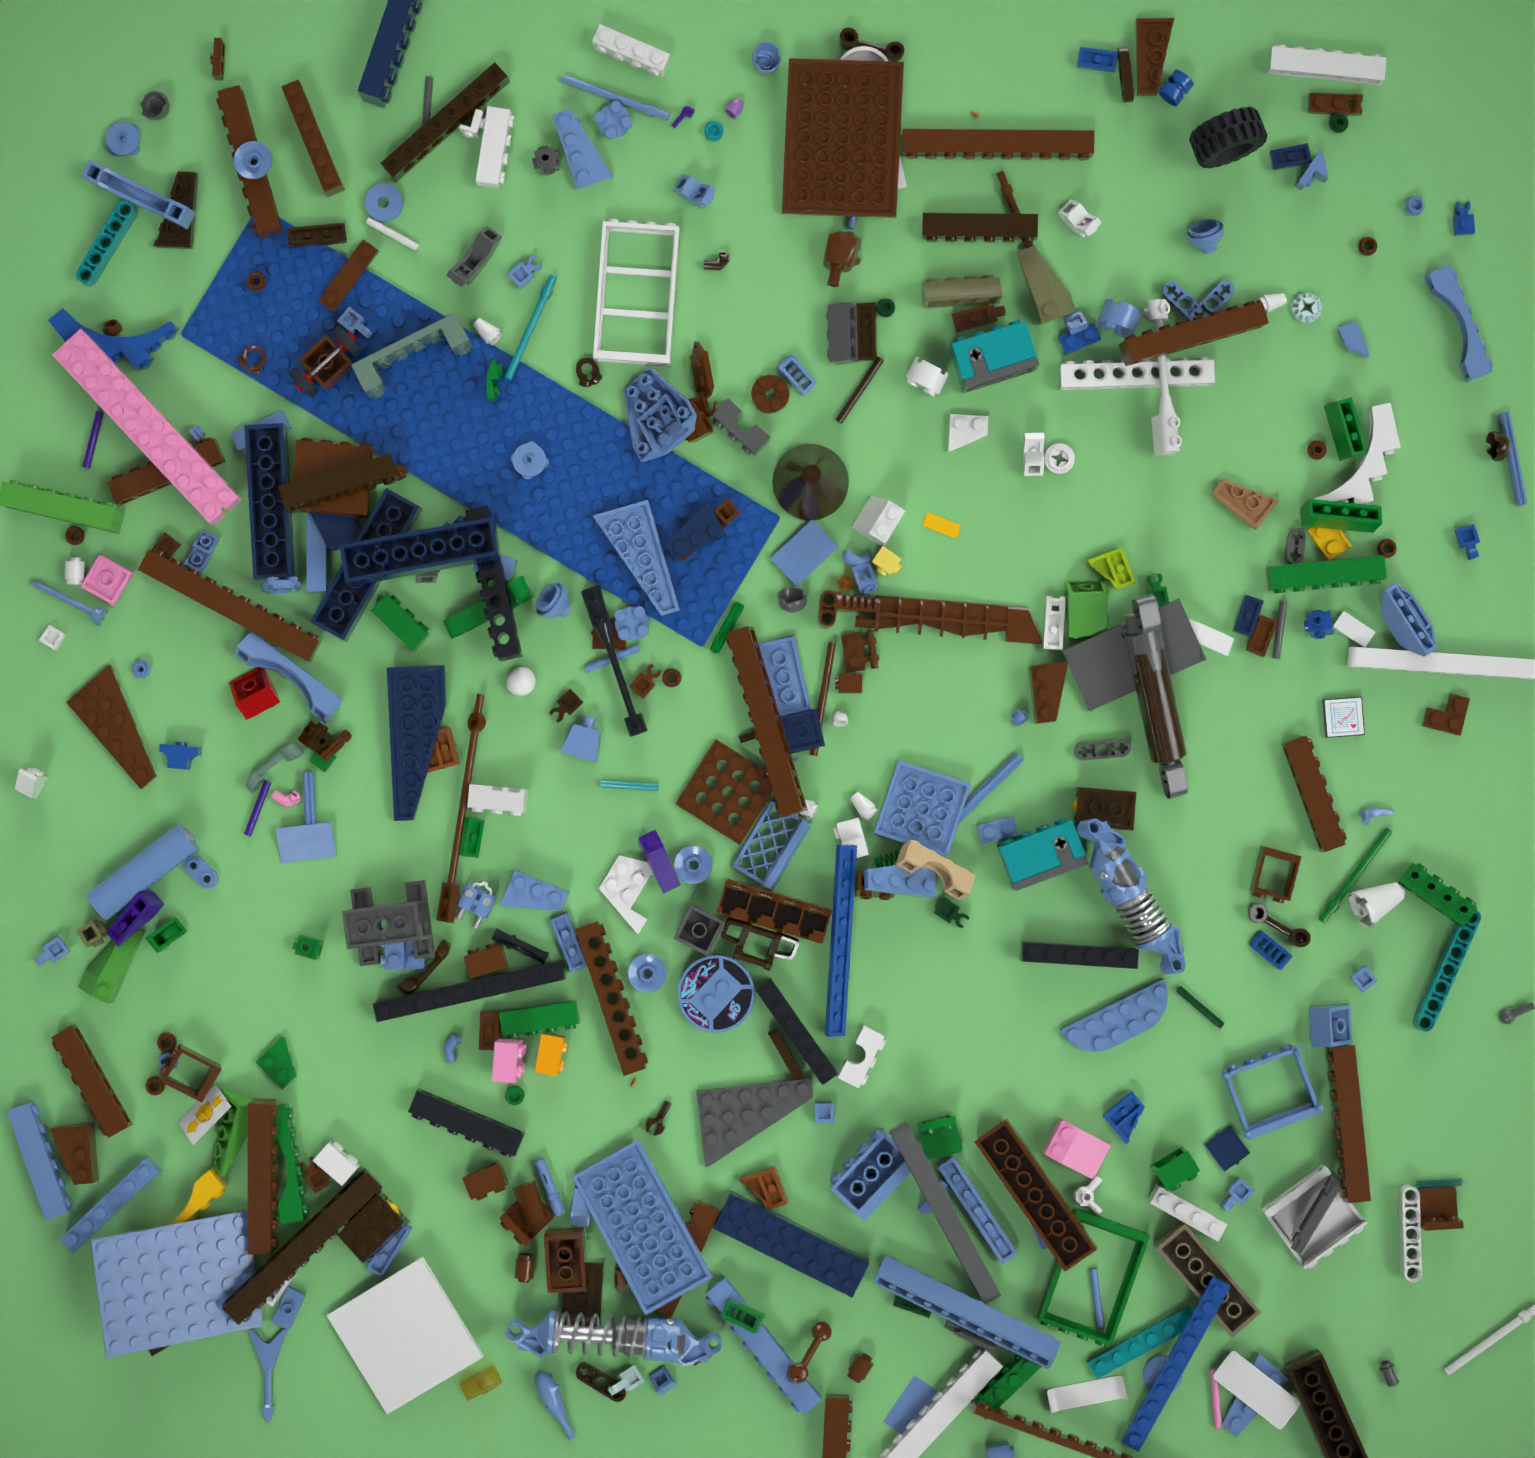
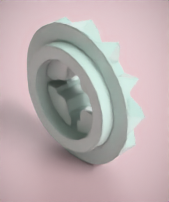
M1305 292L1299 294L1293 300L1291 310L1293 316L1298 321L1311 323L1319 318L1323 306L1321 305L1320 298L1315 296L1314 293ZM1303 303H1306L1307 305L1313 303L1312 307L1310 308L1311 312H1309L1308 310L1301 312V310L1304 308Z

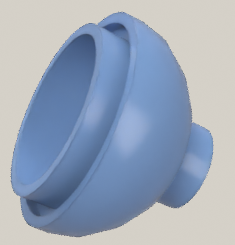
M1216 219L1197 221L1186 231V238L1192 246L1201 249L1202 253H1212L1216 251V245L1223 237L1224 225Z
M559 582L545 587L536 601V612L544 618L565 617L571 610L567 589Z

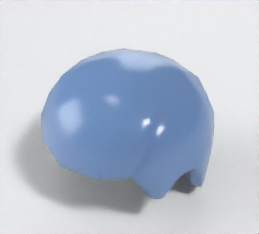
M771 42L759 44L752 55V63L755 69L763 74H770L777 70L781 61L778 47Z

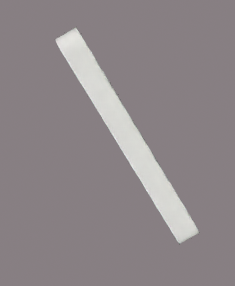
M1348 647L1347 667L1535 680L1534 659L1434 652L1424 657L1406 650Z

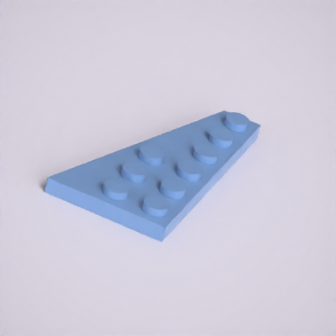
M648 500L593 515L660 615L664 616L680 611Z

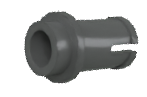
M1390 1360L1381 1362L1379 1364V1371L1383 1373L1387 1386L1393 1387L1399 1384L1393 1369L1394 1364Z

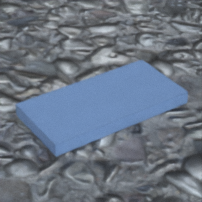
M790 636L760 643V650L780 717L811 710L795 637Z

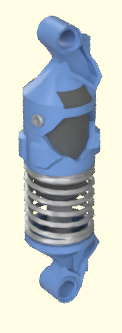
M1098 819L1081 821L1078 824L1077 831L1082 838L1094 842L1089 868L1101 887L1100 892L1106 902H1110L1113 908L1117 909L1116 913L1124 921V926L1128 927L1127 931L1131 933V938L1134 939L1138 949L1155 951L1162 954L1160 969L1164 974L1182 973L1185 970V958L1183 954L1184 949L1180 944V929L1173 926L1169 918H1165L1166 913L1161 912L1162 906H1157L1159 901L1154 900V894H1150L1151 888H1149L1146 881L1147 876L1141 866L1136 865L1125 847V837L1113 831L1107 821L1101 822ZM1158 909L1154 914H1150L1151 911ZM1162 915V916H1161L1158 920H1156V921L1153 919V918H1155V917H1157V916Z

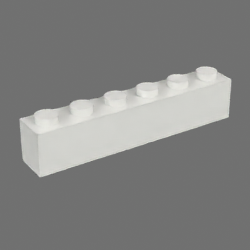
M1277 44L1272 46L1269 51L1267 74L1381 85L1385 80L1387 58L1381 57L1379 54L1365 56L1360 52L1346 54L1341 50L1326 52L1322 48L1307 50L1302 46L1287 48L1286 45Z

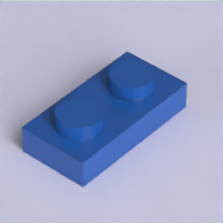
M1080 47L1077 68L1115 73L1118 52Z
M1095 323L1089 324L1088 329L1073 335L1068 332L1058 337L1065 355L1101 341Z

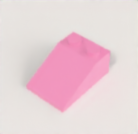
M1060 1118L1042 1152L1059 1163L1094 1179L1111 1145Z

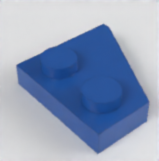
M1130 1091L1102 1116L1120 1138L1128 1144L1131 1132L1136 1127L1138 1117L1142 1114L1145 1106Z

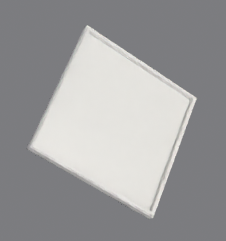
M424 1257L419 1258L326 1315L386 1414L391 1413L484 1356Z

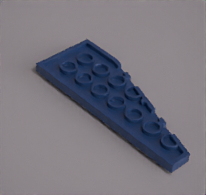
M445 665L387 667L394 821L415 820L447 705Z

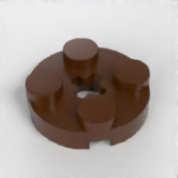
M776 375L761 376L752 387L751 397L753 403L763 413H777L786 407L789 401L788 385L782 378ZM772 389L773 393L776 394V396L772 397L771 399H767L768 396L765 394V392Z

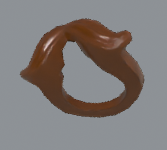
M252 345L248 346L242 355L237 356L236 359L240 366L244 367L248 372L260 375V369L266 363V354L261 347ZM252 350L260 351L262 361L257 365L247 367L246 360L249 352Z

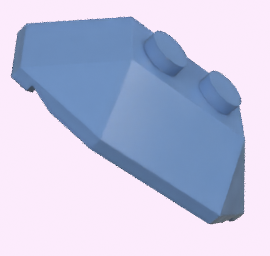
M1394 583L1385 589L1382 593L1380 615L1399 645L1424 657L1438 648L1435 642L1433 626L1413 594L1400 587L1398 583Z

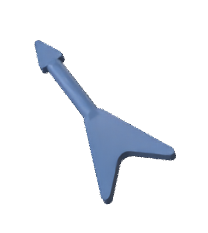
M254 1329L249 1330L264 1370V1406L262 1411L267 1423L271 1420L275 1406H272V1369L276 1363L287 1329H283L271 1343L265 1342Z

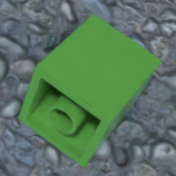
M1104 580L1065 581L1066 630L1068 636L1074 639H1081L1083 636L1093 637L1107 631L1108 591Z

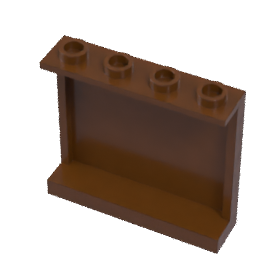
M311 438L296 440L292 482L372 459L375 454L374 448L369 444H359V446H353L349 442L334 444L330 440L314 442ZM359 490L353 496L345 494L332 502L325 500L315 507H309V505L301 507L302 510L298 512L368 519L370 490Z

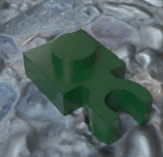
M943 897L933 912L949 924L952 919L955 920V924L960 928L964 927L959 923L961 917L969 920L968 915L957 913L960 907Z

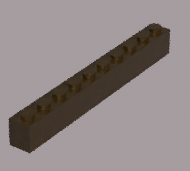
M366 1168L360 1171L222 1303V1310L238 1325L242 1321L244 1323L248 1321L252 1316V1312L256 1308L260 1309L267 1302L266 1299L271 1294H276L281 1288L280 1285L285 1280H291L296 1274L295 1271L300 1266L304 1267L310 1261L309 1257L311 1255L319 1253L328 1239L332 1240L339 1233L338 1230L343 1225L346 1226L353 1219L352 1216L356 1212H360L371 1198L381 1193L383 1188L381 1183Z

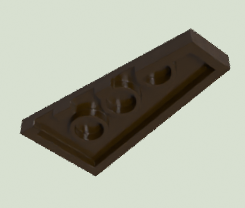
M177 171L170 193V199L190 208L194 212L196 211L198 173ZM195 216L188 230L164 219L163 223L160 224L158 230L160 232L157 240L154 242V247L193 249Z

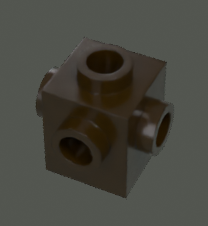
M310 721L303 729L298 740L320 755L333 736L327 731L329 728L323 723L319 722L316 724Z

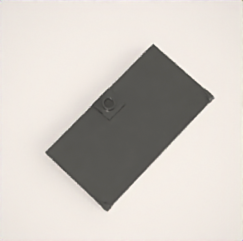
M1178 598L1158 607L1170 674H1175L1207 660L1180 599ZM1126 622L1062 650L1089 711L1136 691L1124 636L1128 633Z

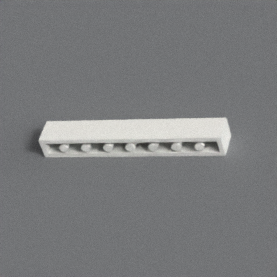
M984 1348L976 1350L969 1364L965 1363L959 1369L960 1373L955 1378L952 1377L945 1385L946 1388L942 1392L939 1391L932 1398L933 1402L929 1407L927 1405L924 1406L919 1412L920 1416L916 1420H911L906 1426L907 1430L902 1435L898 1434L893 1440L894 1444L889 1449L885 1448L879 1457L918 1458L1003 1367L1002 1363L990 1351Z

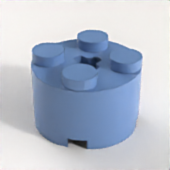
M1106 299L1097 327L1105 331L1113 330L1115 335L1123 338L1126 335H1133L1142 312L1138 311L1137 307L1119 301V303L1114 304L1113 299Z

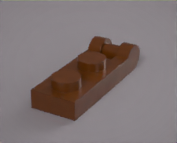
M1309 93L1308 113L1360 116L1362 115L1361 102H1363V95ZM1348 102H1353V108H1348Z

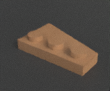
M1222 479L1210 494L1254 530L1260 526L1279 501L1278 499L1264 496L1260 492L1245 489L1244 486Z

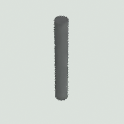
M1284 601L1279 603L1278 624L1276 626L1272 656L1274 659H1280L1287 610V602Z

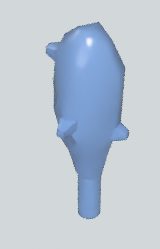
M539 1370L534 1378L536 1390L540 1397L539 1400L542 1401L546 1410L561 1424L568 1440H572L575 1438V1434L567 1420L564 1402L559 1389L560 1384L555 1383L552 1374Z

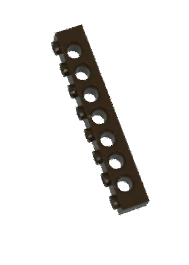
M494 62L381 162L384 170L395 182H398L457 130L460 124L462 125L474 115L476 109L479 110L510 83L508 76Z

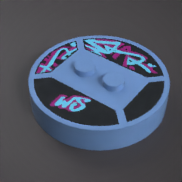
M708 955L696 960L685 970L679 982L678 1002L683 1015L695 1027L707 1032L719 1033L737 1027L748 1017L754 1004L755 989L751 975L739 961L725 955Z

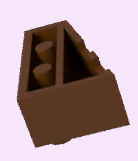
M1068 662L1028 667L1035 724L1057 721Z

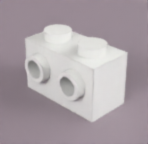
M330 1141L313 1161L343 1186L360 1165L353 1155H347L343 1151L344 1148L335 1141L333 1143Z

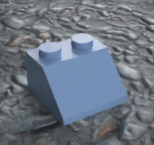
M1350 1005L1309 1008L1312 1047H1335L1353 1043Z

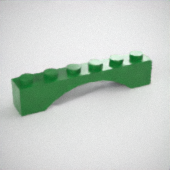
M289 1104L277 1105L279 1113L278 1117H276V1124L279 1126L276 1140L284 1153L287 1163V1183L283 1197L278 1204L280 1223L287 1224L304 1221L307 1215H309V1207L304 1202L306 1189L305 1185L301 1183L303 1170L301 1165H298L300 1151L299 1147L295 1146L294 1139L297 1138L296 1128L292 1127L291 1120L294 1119L293 1109L289 1108Z

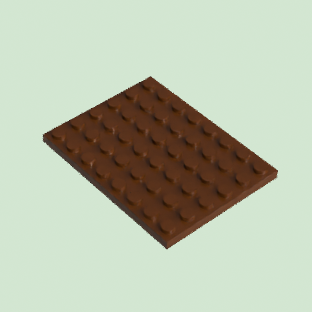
M789 58L782 214L877 218L897 217L904 62Z

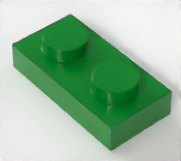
M465 817L459 855L479 857L484 820Z

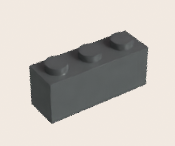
M849 302L828 305L826 318L828 320L827 339L829 340V349L827 350L829 362L837 365L857 363V305Z

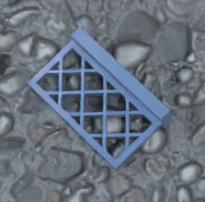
M770 801L732 866L770 890H774L812 825L795 814L771 820L769 812L776 804L773 801ZM794 818L798 820L795 828L787 830L784 819ZM782 820L784 831L774 833L772 823ZM769 824L771 834L761 837L759 829L762 825ZM785 833L787 839L785 845L777 846L775 836ZM772 837L775 847L764 850L762 839ZM759 840L762 851L751 853V843ZM776 850V860L768 863L765 852ZM762 853L765 864L754 866L752 856ZM750 857L751 868L743 869L738 866L742 858ZM766 866L767 875L762 880L757 877L755 869Z

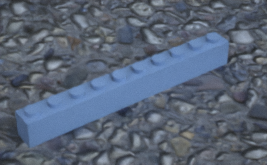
M884 1257L872 1282L1046 1369H1049L1055 1360L1061 1344L1055 1337L1046 1335L1038 1331L1037 1328L1022 1323L1017 1318H1011L1003 1314L1002 1311L993 1309L984 1302L969 1297L964 1292H958L949 1285L940 1283L931 1276L916 1271L913 1267L899 1263L894 1258Z

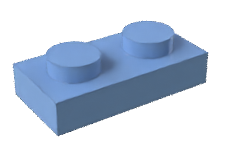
M1014 816L976 825L981 844L1019 835Z

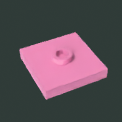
M99 554L80 587L115 606L134 573Z

